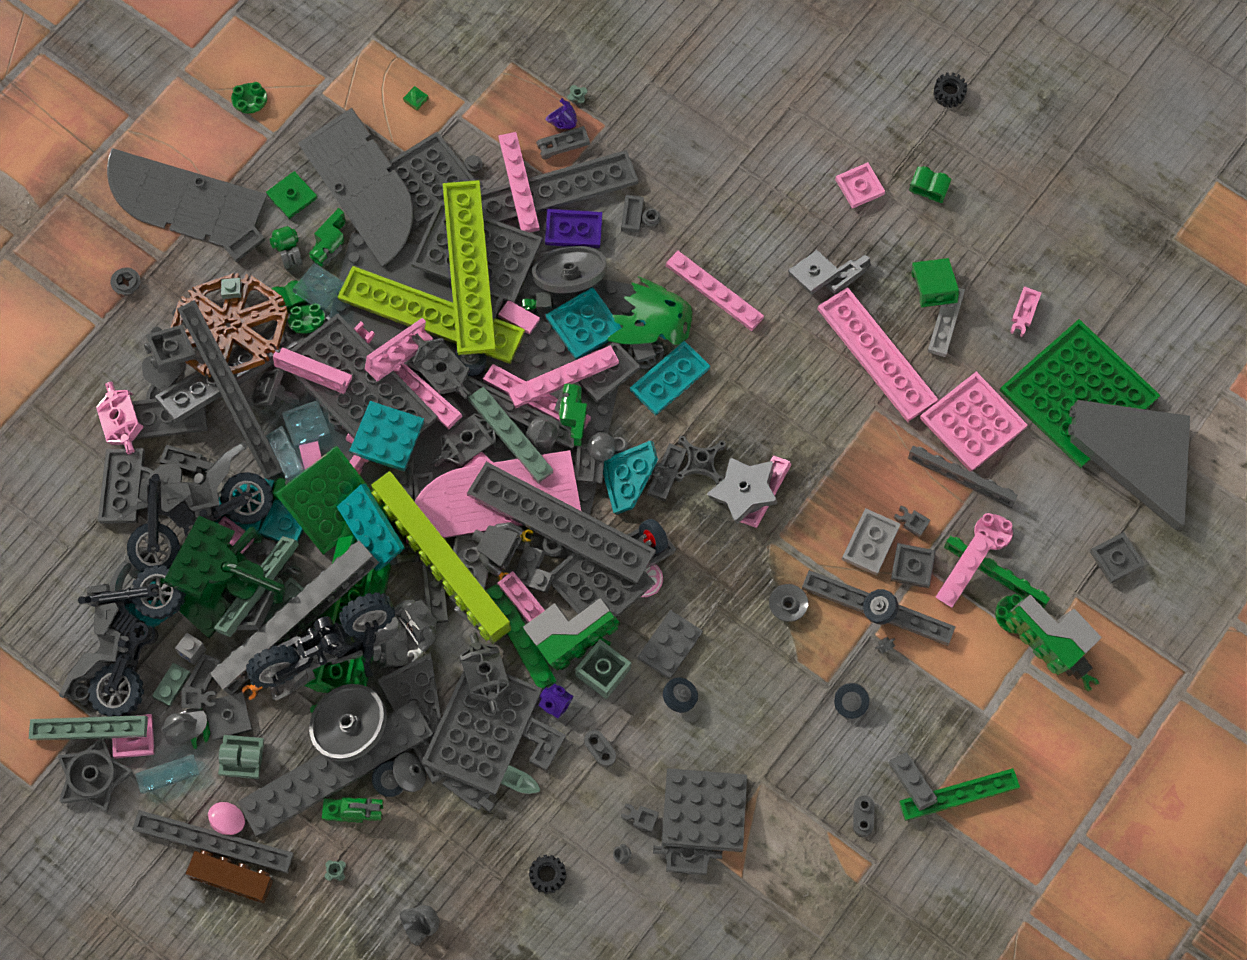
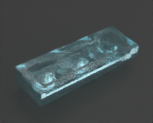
M281 426L266 435L288 481L293 480L305 469L285 428Z
M192 754L136 773L135 775L140 793L144 794L198 776L200 773L195 756Z

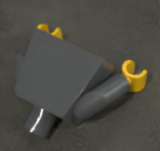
M510 522L496 524L495 526L489 525L485 533L475 530L472 540L479 543L477 550L480 553L479 558L485 569L495 577L498 576L499 581L502 580L504 575L509 574L502 572V570H506L521 540L524 542L531 541L525 537V534L532 535V530L523 531V528Z

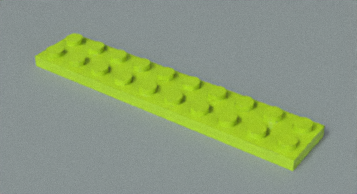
M480 181L443 183L458 355L496 352Z
M352 266L337 297L339 301L409 327L423 318L426 321L425 331L428 334L457 344L454 306L452 302ZM494 318L493 327L496 352H487L485 355L511 364L525 329Z

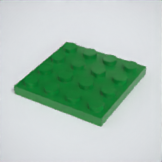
M335 446L278 490L275 495L324 555L337 544L338 538H342L341 535L346 521L337 506L361 484L366 483L338 446Z

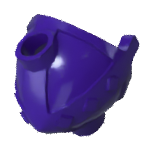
M561 98L560 103L563 106L550 113L545 120L560 129L574 128L577 124L576 112L570 102Z

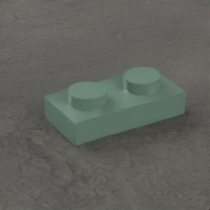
M172 663L152 697L171 707L191 675L190 671Z

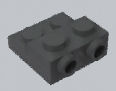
M183 325L146 335L145 351L147 354L151 353L152 358H150L152 368L157 369L159 373L176 369L178 363L195 359L194 350Z

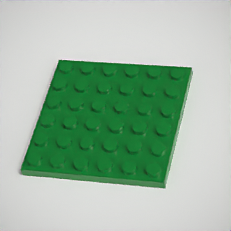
M1080 319L1040 352L999 390L1080 468L1091 459L1070 442L1071 435H1068L1069 425L1072 424V417L1069 416L1070 408L1077 400L1147 410L1161 396Z

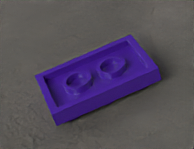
M547 209L545 245L600 248L602 212Z

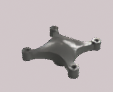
M685 436L679 437L678 444L687 450L688 463L681 472L676 474L675 479L677 482H681L689 474L707 475L715 481L716 485L724 480L715 470L714 457L717 452L724 450L725 441L720 440L717 445L710 448H699L690 444Z

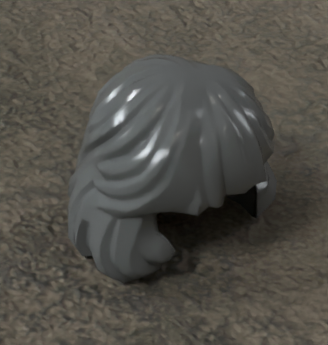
M421 905L405 909L399 913L403 928L415 946H419L426 936L433 935L439 928V918L431 906Z

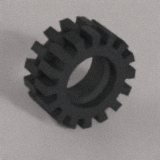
M948 72L945 76L942 74L940 78H937L933 95H935V100L938 99V104L943 102L944 107L948 104L949 108H952L953 104L954 107H957L958 103L961 104L967 92V82L964 83L965 79H960L961 75L959 74L956 77L954 76L955 73L952 72L949 75ZM952 86L957 89V93L948 94L944 91V87Z
M546 854L543 855L544 857L539 856L530 866V882L534 889H537L540 893H555L565 883L566 870L563 862L561 863L558 857L555 858L554 855L547 856ZM544 867L554 869L556 875L552 881L545 882L540 878V871Z

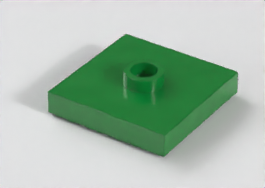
M295 171L266 191L268 198L288 219H291L318 198Z

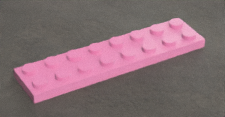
M848 287L818 306L817 310L907 422L938 402V398Z

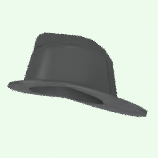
M540 415L531 422L525 437L541 455L549 454L558 437L559 425L553 417Z
M190 708L181 713L169 715L164 722V726L161 728L165 734L166 741L172 746H179L197 737L206 728L207 715L199 708Z

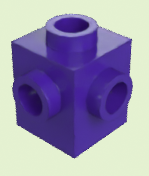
M554 683L550 688L546 687L540 695L542 700L538 706L543 708L546 713L559 718L567 711L574 696L565 691L563 687Z

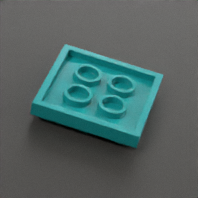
M593 287L546 314V319L575 360L584 357L609 342L608 337L622 328L620 324L614 321L613 314Z
M370 401L349 452L352 455L405 471L424 424V418Z

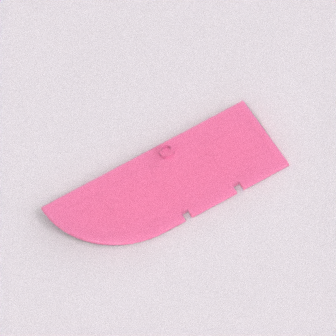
M570 450L541 455L551 466L553 473L540 483L535 481L518 459L490 463L581 511ZM482 465L455 469L439 476L429 483L414 501L443 538L473 534L475 530L485 532L489 525L495 526L500 523L510 522L514 525L522 526V524L467 496V492L481 471Z

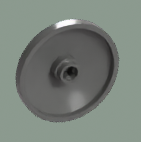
M567 246L542 255L534 263L532 274L536 285L543 290L554 293H571L587 289L598 283L606 274L607 264L604 255L594 248Z
M348 684L332 690L320 700L312 713L309 732L313 745L322 755L334 761H351L365 755L378 743L383 735L387 721L385 705L372 689L364 685Z

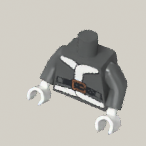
M404 600L394 607L395 617L398 616L399 621L419 647L416 650H410L407 654L408 657L414 656L412 662L423 657V652H426L436 640V619L422 600L417 602L414 600Z

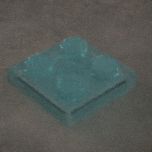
M314 263L293 287L292 292L310 304H319L320 308L325 311L341 291L344 282Z
M317 400L282 412L294 448L331 436Z

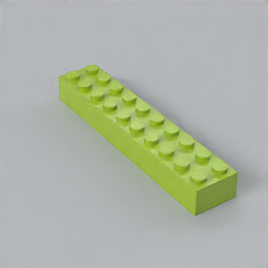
M389 471L371 484L373 489L371 493L380 507L383 506L387 518L391 522L395 521L396 528L403 537L407 536L410 547L414 551H419L420 559L425 566H431L433 576L438 582L442 580L443 588L450 597L454 595L456 605L462 612L466 611L467 618L474 627L476 625L479 627L481 637L486 642L489 640L491 644H494L511 631L510 621L394 475Z

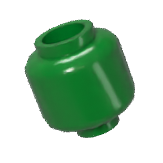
M289 226L274 230L272 238H270L271 247L273 249L276 248L278 252L292 250L299 242L297 232Z

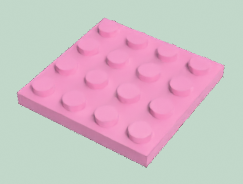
M977 371L920 416L925 425L969 471H974L1028 426Z

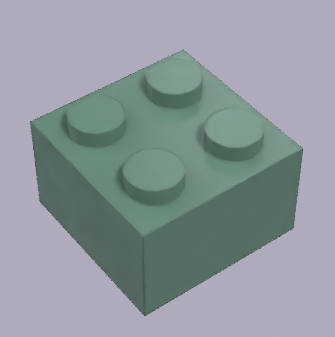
M599 640L577 666L575 676L607 699L631 670V662L602 640Z

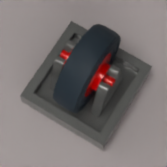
M653 519L644 521L637 530L628 534V536L656 550L647 569L676 551V548L667 538L662 526Z

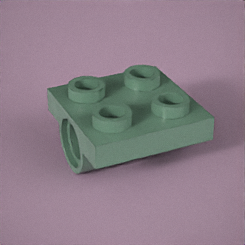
M224 735L223 744H221L219 750V776L259 779L264 738Z

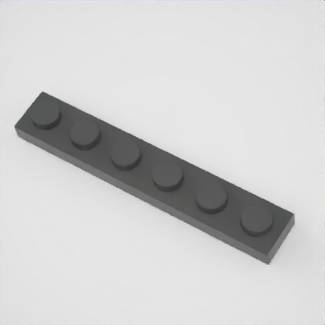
M913 445L910 450L909 460L1008 507H1013L1018 496L1013 490L1002 488L992 480H985L973 471L968 472L956 463L945 461L939 455L930 454L923 447Z

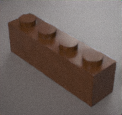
M201 850V853L194 851L185 873L188 878L265 904L273 883L268 872L258 870V872L250 870L251 867L239 863L238 866L231 864L232 861L225 857H220V859L214 858L212 853Z

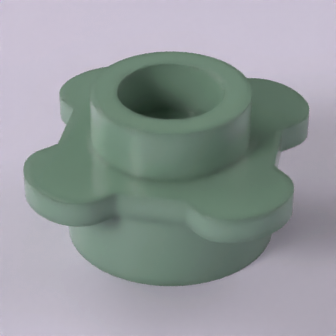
M572 85L570 87L571 92L567 96L568 100L576 104L583 103L587 89Z
M327 861L325 864L327 867L326 880H344L345 862Z

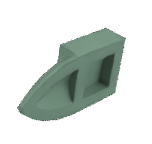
M508 765L501 784L521 793L531 794L540 791L537 782L530 775Z

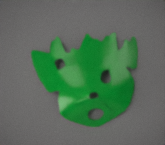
M637 276L649 288L631 283L637 293L632 294L630 297L626 296L624 299L636 307L632 310L634 315H612L614 321L622 325L623 328L609 336L608 341L621 344L653 343L660 334H663L665 339L674 345H679L687 340L693 313L690 304L677 294L666 291V288ZM665 300L673 301L676 305L671 307L665 303ZM679 313L682 314L681 319L678 317ZM637 320H644L646 324L645 326H635V322ZM687 322V331L684 334L683 326Z

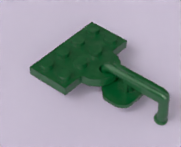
M198 516L163 580V584L198 599L201 598L208 583L216 585L226 583L229 593L241 599H250L258 586L275 592L273 601L276 604H281L285 596V586L264 577V571L261 566L248 560L237 563V557L233 551L228 549L235 535L234 530L201 516Z
M255 527L248 528L233 546L229 544L228 549L233 551L237 557V563L248 560L240 552L252 539H254L253 543L256 544L262 541V535ZM161 578V587L164 585L163 578ZM208 583L200 599L186 593V596H184L185 602L180 606L179 612L209 639L216 632L214 627L231 606L223 598L227 590L226 583L217 585ZM170 586L166 588L168 592L172 591Z

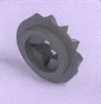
M132 268L117 270L110 280L112 289L118 295L122 294L124 296L133 294L136 289H139L141 283L139 274ZM123 277L129 281V286L123 284Z

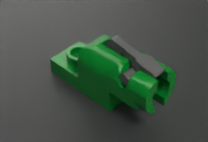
M340 208L314 233L317 243L308 254L311 260L320 267L329 263L342 252L341 246L345 240L343 233L338 229L344 226L346 219L344 211Z
M564 384L560 391L555 411L559 414L561 425L572 427L570 438H574V445L581 446L587 404L582 403V388L580 386Z
M367 798L324 799L322 820L363 823V820H382L383 814L380 809H384L383 799Z

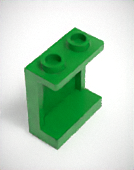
M949 258L912 263L911 275L916 279L920 293L919 303L921 308L958 303L959 289Z

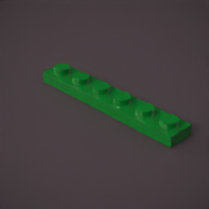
M951 535L944 546L945 549L959 558L962 557L968 547L960 538L952 537ZM985 557L978 567V570L1024 599L1031 595L1043 608L1046 607L1050 600L1044 591L1033 588L1027 580L1014 576L1011 570L1003 569L991 558Z
M497 584L486 589L487 594L510 621L511 631L507 635L535 686L544 690L546 687L548 688L554 683L556 684V679L541 652L523 628L525 624L513 603Z
M1014 768L935 790L933 793L937 797V803L919 811L911 797L900 800L898 803L904 820L908 821L1017 790L1020 788Z

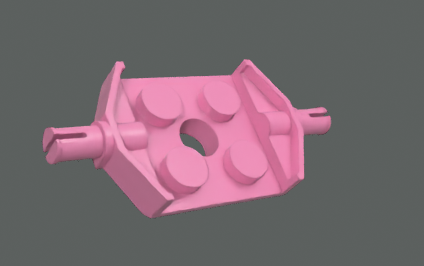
M107 382L105 386L108 393H106V396L96 408L106 441L111 445H125L126 453L132 454V452H135L132 441L143 428V425L138 422L130 395L132 396L133 393L128 390L115 391L113 382ZM119 411L118 417L113 419L115 413Z

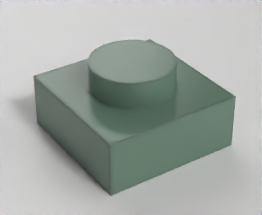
M240 278L221 279V296L223 299L241 297L242 281Z

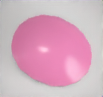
M219 802L209 809L208 818L210 825L220 834L234 835L244 828V815L235 805L228 802Z

